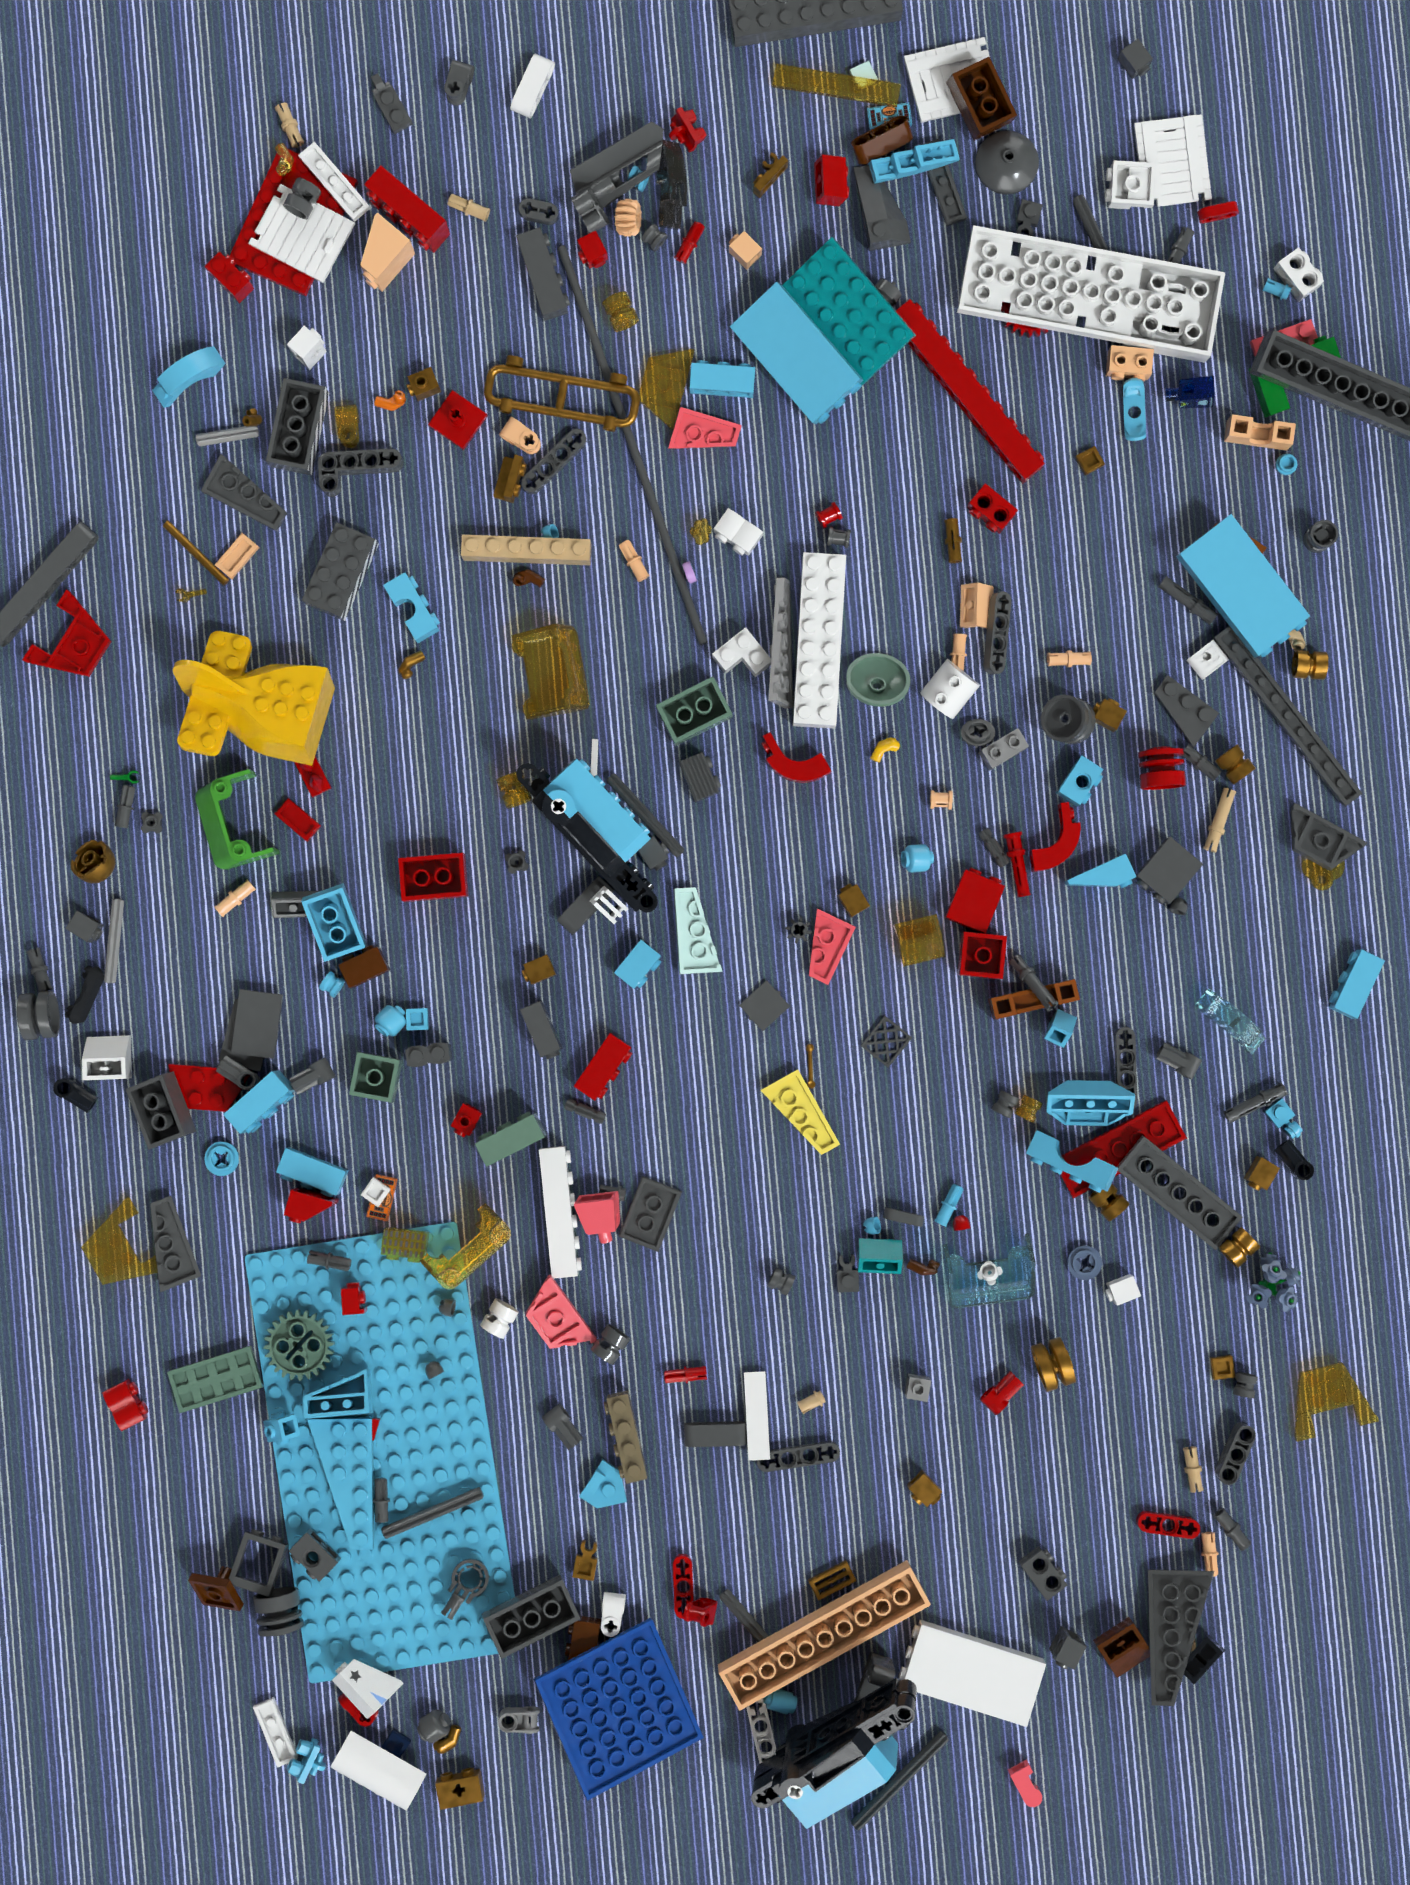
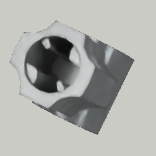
M1167 1043L1162 1044L1155 1058L1176 1069L1177 1073L1191 1080L1202 1062L1196 1056L1187 1052L1184 1053Z
M225 1056L217 1066L216 1072L238 1085L241 1089L250 1091L260 1082V1078L256 1073L228 1056ZM251 1075L253 1082L250 1086L246 1087L244 1079L246 1076Z
M325 1057L311 1064L308 1069L289 1078L298 1095L336 1076Z
M561 1404L556 1405L542 1416L546 1426L557 1434L568 1450L583 1439V1436L570 1421L569 1414Z

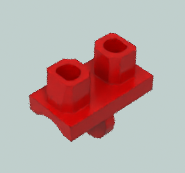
M680 107L676 109V114L671 118L672 123L670 127L672 131L669 133V138L671 140L678 139L680 144L684 143L688 152H692L699 143L704 141L707 135L702 127L694 129L692 126L697 120L693 109L684 111Z

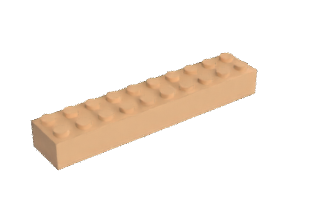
M908 1560L719 1663L718 1672L740 1711L927 1608L931 1604Z

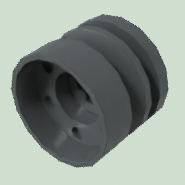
M297 1587L275 1588L272 1596L269 1597L261 1594L253 1596L255 1612L265 1614L256 1620L258 1625H262L257 1629L259 1636H281L304 1626L303 1619L299 1618L302 1615V1611L300 1609H291L300 1604L299 1589Z

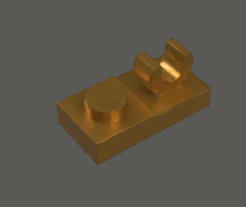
M771 152L770 158L774 163L762 162V166L767 172L764 175H758L753 182V193L758 198H761L788 168V159L784 155L778 160L777 155Z

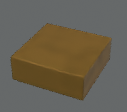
M1095 446L1075 457L1085 476L1105 465Z
M1232 1355L1210 1358L1213 1380L1235 1377Z

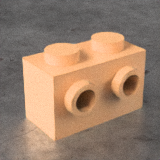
M1111 345L1107 355L1106 376L1111 377L1113 380H1123L1124 378H1138L1143 382L1148 380L1152 375L1154 349Z

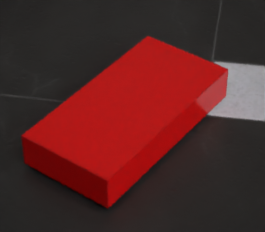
M289 798L275 813L279 819L306 842L321 827L318 822Z

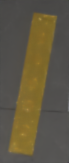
M776 64L772 83L774 88L891 107L898 106L901 84L781 64Z

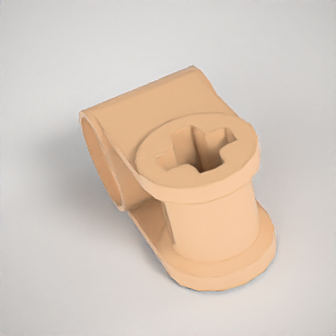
M513 417L509 418L499 433L501 438L527 454H535L541 448V442L537 434ZM527 440H528V441H532V440H533V441H534V444H533V445H532V444H528V445H527L526 441H527Z

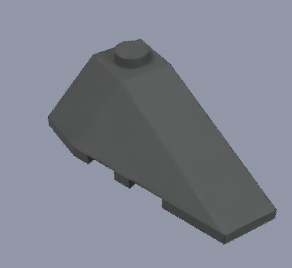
M869 165L853 168L869 251L911 244L907 221L885 182L874 184Z

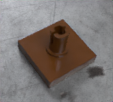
M221 1566L217 1577L192 1573L188 1579L203 1605L234 1611H241L244 1605L229 1579L232 1571L229 1567Z

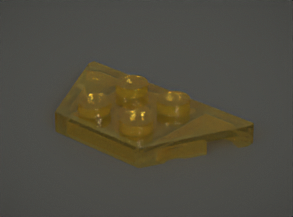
M694 349L649 357L639 391L640 403L651 410L671 430H674L695 353Z

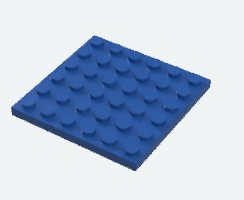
M651 1618L533 1679L587 1801L704 1738Z

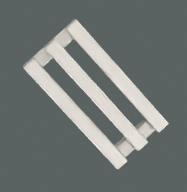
M605 886L590 900L613 924L617 922L615 920L617 916L619 918L623 916L621 914L623 910L625 912L628 910ZM604 893H606V894H607L611 899H613L619 906H618L617 908H615V907H614L607 899H605L602 895H603ZM598 899L613 911L611 915L596 902Z

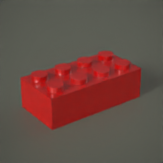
M381 165L364 184L367 191L366 195L370 198V204L377 210L381 208L386 212L385 216L392 223H399L402 226L401 230L409 237L413 235L418 240L417 243L425 251L429 249L435 253L450 235L446 220Z

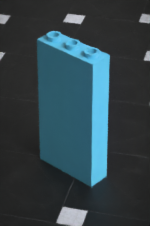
M779 282L774 283L730 326L814 424L825 422L830 417L829 412L833 408H840L846 402L844 398L850 393L853 395L862 387L860 384L864 381L862 377Z
M1232 514L1176 556L1254 658L1260 655L1262 658L1273 651L1271 646L1276 642L1282 644L1290 637L1289 632L1293 629L1298 631L1307 624L1305 620L1310 617L1308 612Z

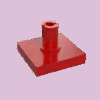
M452 390L428 426L464 450L488 415Z

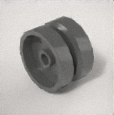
M1066 694L1050 699L1044 706L1041 714V725L1045 734L1053 740L1071 745L1088 739L1094 731L1096 723L1095 712L1089 703L1083 699Z
M53 991L39 992L37 997L34 993L19 995L17 1000V1022L20 1034L24 1040L38 1039L40 1034L43 1038H54L59 1035L60 1010Z

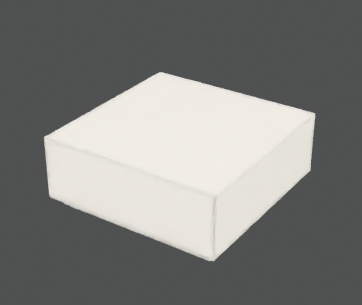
M373 1177L361 1193V1196L379 1207L391 1189Z

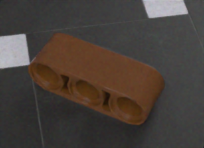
M897 116L856 137L851 144L858 164L863 165L907 144L913 139L907 117Z

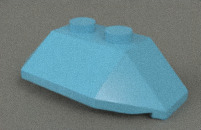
M1067 1080L1048 1092L1046 1112L1064 1125L1109 1126L1125 1116L1133 1114L1135 1094L1111 1081Z

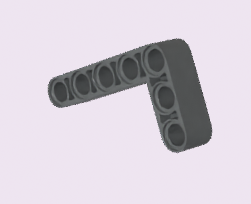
M870 1652L854 1701L860 1700L894 1679L895 1668L891 1658Z

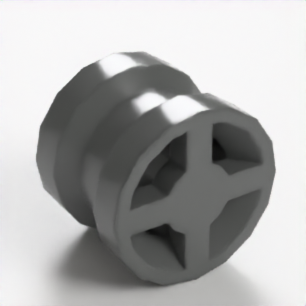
M653 224L646 230L641 240L644 243H648L651 246V250L655 252L665 243L668 235L665 232H661L656 224Z

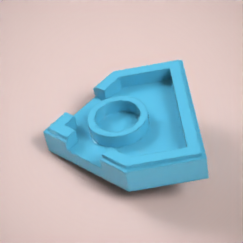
M602 1459L579 1497L596 1508L627 1502L623 1478L621 1479L619 1469Z

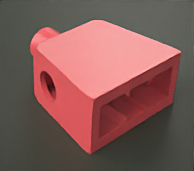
M618 1191L579 1195L574 1203V1207L585 1233L588 1235L598 1234L599 1241L602 1244L611 1242V1232H615L620 1224Z

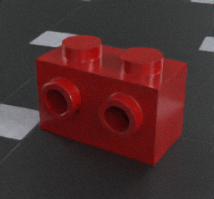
M822 154L814 163L816 204L839 207L849 196L846 157Z
M219 251L204 267L240 304L254 290L250 282L252 278L243 269L239 271L235 267L237 263L228 254L224 256Z

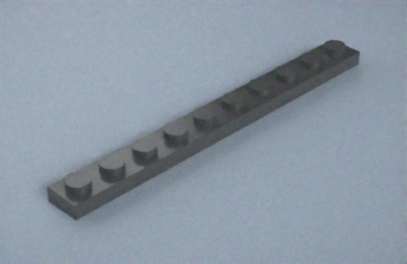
M1229 626L1213 638L1341 805L1346 807L1363 793L1264 665L1257 657L1254 658L1232 628Z

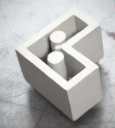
M746 627L712 653V658L725 674L741 661L754 677H757L771 666V658Z

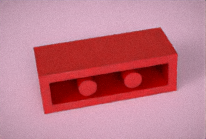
M610 1033L574 1087L594 1101L597 1098L602 1099L608 1091V1088L605 1086L609 1080L614 1082L619 1075L620 1070H618L620 1064L622 1062L626 1064L633 1054L630 1052L632 1047Z

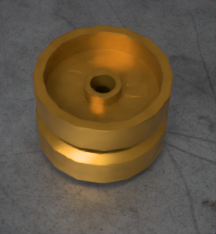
M1060 1337L1049 1340L1050 1355L1042 1343L1031 1346L1032 1356L1046 1392L1058 1388L1056 1374H1058L1061 1383L1065 1386L1076 1383L1071 1358Z

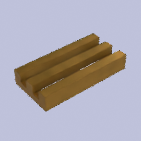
M847 1560L808 1579L818 1601L857 1581ZM843 1568H846L845 1571L815 1585L816 1582L832 1575L833 1573ZM849 1574L850 1578L819 1593V1589Z

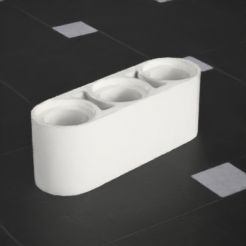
M536 53L532 56L511 102L510 109L512 111L532 118L553 73L554 61Z

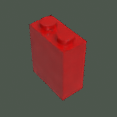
M970 868L969 871L965 869L944 918L976 932L986 934L1005 885H1002V880L990 876L988 879L981 876L982 872Z

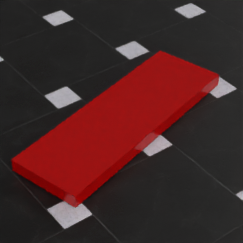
M1164 1100L1064 1153L1062 1157L1068 1164L1074 1166L1085 1165L1096 1157L1117 1167L1142 1135L1162 1151L1187 1139L1169 1103L1167 1100ZM1062 1171L1060 1176L1073 1199L1091 1190L1088 1188L1089 1183L1082 1180L1081 1184L1069 1179L1070 1174Z

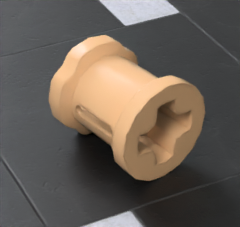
M930 791V809H934V807H947L948 810H952V791H948V793Z

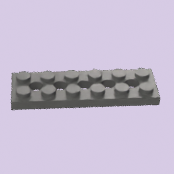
M1143 1135L1117 1166L1118 1172L1214 1250H1217L1243 1218ZM1145 1160L1151 1162V1169L1147 1172L1141 1170V1163ZM1160 1174L1168 1176V1181L1164 1185H1159L1157 1182ZM1182 1187L1184 1189L1183 1197L1175 1198L1174 1190ZM1196 1200L1199 1201L1201 1208L1197 1212H1192L1190 1209L1191 1203ZM1210 1214L1217 1216V1222L1214 1225L1207 1224V1217Z

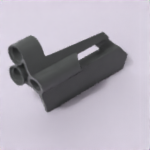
M652 121L570 170L576 195L571 197V200L590 233L598 231L610 223L603 210L604 207L659 170L664 129ZM648 154L646 170L626 182H622L619 177L620 170Z

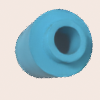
M778 1689L764 1697V1703L769 1710L783 1714H793L797 1706V1696H794L792 1692Z

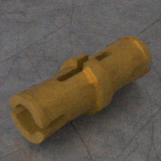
M958 519L944 520L947 537L945 544L948 547L949 563L962 562L960 547L962 537H959Z

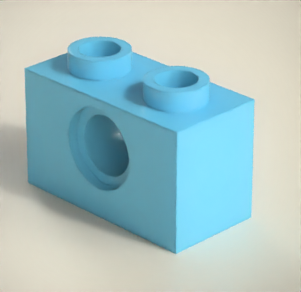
M1081 755L1056 794L1076 807L1080 806L1081 803L1085 805L1092 795L1089 793L1093 785L1097 787L1103 778L1101 775L1103 768ZM1077 777H1083L1086 780L1085 788H1080L1076 784Z

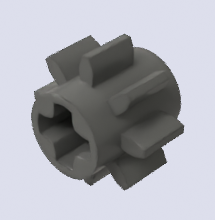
M802 917L796 923L791 919L792 927L785 928L791 933L787 938H796L795 944L801 938L806 942L807 938L805 935L812 934L811 931L807 930L810 922L802 923ZM795 925L804 927L802 936L793 933Z

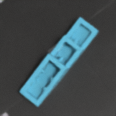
M952 139L918 145L913 150L896 152L890 157L871 160L868 164L875 184L936 169L957 162L960 158L955 140Z

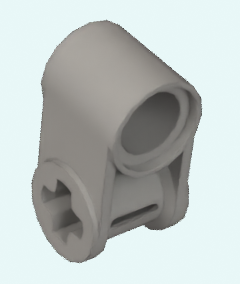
M534 1706L506 1707L499 1713L498 1726L500 1730L506 1733H537L540 1731L539 1726H537L540 1708ZM505 1716H511L514 1721L511 1724H506L502 1719Z

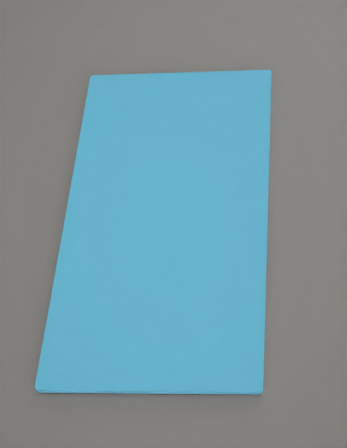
M456 1222L397 1230L398 1238L395 1237L396 1231H393V1237H390V1232L387 1233V1236H384L385 1233L253 1253L245 1256L268 1416L271 1419V1414L284 1412V1415L296 1414L300 1436L291 1438L289 1443L277 1445V1442H273L288 1547L290 1550L311 1528L341 1557L333 1569L319 1582L317 1579H312L306 1573L307 1569L301 1563L297 1564L290 1556L294 1587L299 1589L300 1604L297 1606L302 1611V1615L299 1618H302L304 1621L301 1633L310 1683L331 1681L337 1675L335 1670L342 1663L346 1662L349 1664L353 1659L379 1671L387 1672L499 1654L483 1621L482 1613L514 1598L515 1592L458 1225ZM407 1233H409V1239H406ZM417 1234H420L419 1240H417ZM389 1239L392 1240V1245H389ZM406 1241L408 1242V1248L405 1247ZM422 1243H424V1250L421 1249ZM394 1249H396V1255H393ZM310 1250L326 1254L331 1252L335 1256L351 1259V1267L348 1271L334 1268L327 1270L323 1266L307 1264V1257ZM404 1250H407V1256H404ZM421 1252H423V1258H420ZM359 1282L361 1291H365L366 1303L363 1304V1307H367L366 1313L342 1314L341 1289L346 1287V1283ZM443 1299L456 1300V1308L452 1317L445 1316L439 1312L438 1308ZM300 1309L301 1315L306 1310H309V1317L317 1313V1321L324 1318L322 1325H330L326 1330L327 1333H334L329 1338V1341L335 1342L334 1345L329 1346L330 1349L334 1350V1353L327 1355L332 1360L329 1363L324 1362L326 1369L322 1370L318 1367L319 1375L316 1376L311 1372V1379L308 1380L306 1375H304L301 1381H299L297 1375L293 1380H290V1374L282 1377L283 1370L281 1369L274 1372L277 1365L269 1366L270 1361L273 1359L272 1357H265L270 1350L263 1348L269 1344L264 1337L271 1336L267 1329H275L272 1322L275 1320L280 1322V1315H284L287 1318L288 1311H291L295 1316V1312ZM299 1324L294 1326V1332L297 1335H302L304 1332L303 1327ZM310 1330L306 1334V1336L297 1343V1346L286 1356L287 1360H289L298 1349L302 1348V1344L313 1334L312 1330ZM310 1340L311 1348L319 1349L320 1344L318 1340ZM280 1341V1349L288 1351L289 1344L286 1341ZM296 1355L295 1362L303 1366L305 1359L301 1355ZM430 1362H438L444 1372L429 1380L425 1368ZM365 1369H370L373 1413L325 1417L380 1418L375 1440L373 1441L374 1498L375 1479H387L388 1498H390V1502H388L389 1521L384 1523L375 1522L374 1503V1549L351 1550L308 1421L304 1419L303 1396L355 1375ZM477 1487L482 1489L484 1497L479 1501L388 1539H385L381 1529L386 1525ZM308 1553L311 1560L317 1561L319 1559L317 1553ZM477 1559L488 1570V1585L480 1595L474 1597L470 1604H467L466 1600L471 1594L469 1592L454 1615L453 1620L447 1618L452 1610L451 1608L446 1616L441 1611L458 1586L457 1583L451 1593L448 1591L452 1583V1573L461 1561ZM466 1563L457 1570L459 1573L464 1567L460 1580L465 1587L474 1588L480 1583L481 1579L482 1584L480 1587H483L485 1583L484 1571L481 1570L483 1577H480L476 1569L466 1568L467 1565H473V1563ZM461 1589L459 1594L462 1595L465 1590Z

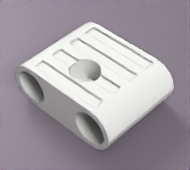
M1213 639L1187 659V662L1203 680L1229 659Z

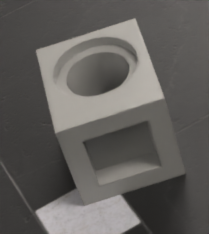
M908 1373L905 1397L907 1399L928 1402L931 1379L927 1376Z

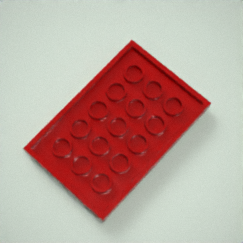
M280 146L230 253V257L237 263L235 266L306 297L314 278L256 249L248 243L251 237L256 240L259 239L260 235L254 231L273 196L281 198L282 193L277 191L279 185L282 184L291 189L296 178H303L321 190L322 193L317 203L342 216L345 211L298 156L299 154ZM342 173L356 189L358 180Z

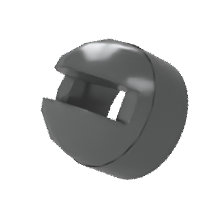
M1176 898L1172 901L1169 911L1177 915H1186L1188 904L1186 900Z
M443 1299L438 1308L439 1312L445 1316L452 1317L456 1308V1300Z
M435 1361L428 1363L425 1368L429 1380L444 1372L442 1366Z

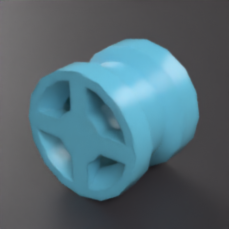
M634 165L627 180L641 173L642 170ZM649 177L635 186L638 191H644Z
M330 971L323 979L319 989L329 992V995L334 998L343 987L345 980L337 978L335 973Z

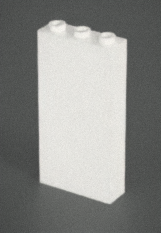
M919 1620L918 1625H914L911 1637L914 1639L912 1646L908 1645L905 1653L907 1662L905 1667L902 1666L900 1669L899 1680L908 1679L914 1682L918 1693L1015 1724L1028 1726L1046 1667L1043 1658L927 1621Z

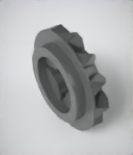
M983 719L970 720L962 726V741H965L968 746L974 745L976 749L978 746L986 747L988 743L993 742L995 728L990 722ZM974 730L978 732V734H982V736L978 737L977 735H974Z

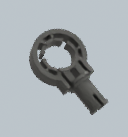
M465 1559L455 1567L452 1573V1583L448 1591L451 1593L457 1583L458 1586L441 1611L446 1616L449 1609H452L447 1618L453 1620L454 1615L469 1592L471 1594L466 1600L467 1604H470L474 1597L480 1595L486 1589L489 1573L481 1561ZM466 1563H473V1565H467L466 1568L476 1569L480 1577H483L481 1570L484 1571L485 1583L483 1587H480L482 1579L474 1588L465 1587L460 1580L464 1567L459 1573L457 1570ZM461 1589L465 1590L462 1595L459 1594Z

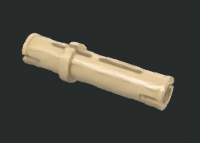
M1223 788L1212 825L1208 827L1209 834L1203 846L1204 850L1209 851L1210 845L1213 843L1211 852H1217L1221 835L1225 833L1224 826L1236 794L1235 790L1231 789L1229 797H1227L1229 788Z

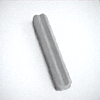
M243 426L196 435V443L198 446H206L255 438L259 436L258 426Z

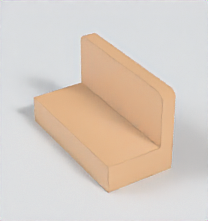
M982 583L961 585L960 627H982L987 629L989 601L992 594H994L993 586Z

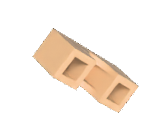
M1232 414L1226 422L1224 442L1287 451L1293 445L1296 424L1282 421L1262 424L1254 422L1253 417Z

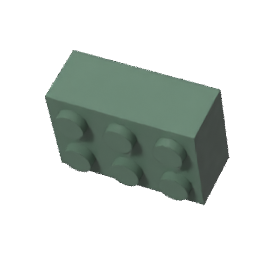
M714 677L656 705V709L675 746L733 717Z
M529 1111L517 1117L518 1122L513 1125L509 1121L497 1127L499 1132L492 1134L489 1131L477 1137L479 1142L475 1143V1146L486 1167L547 1136L536 1113L531 1115Z

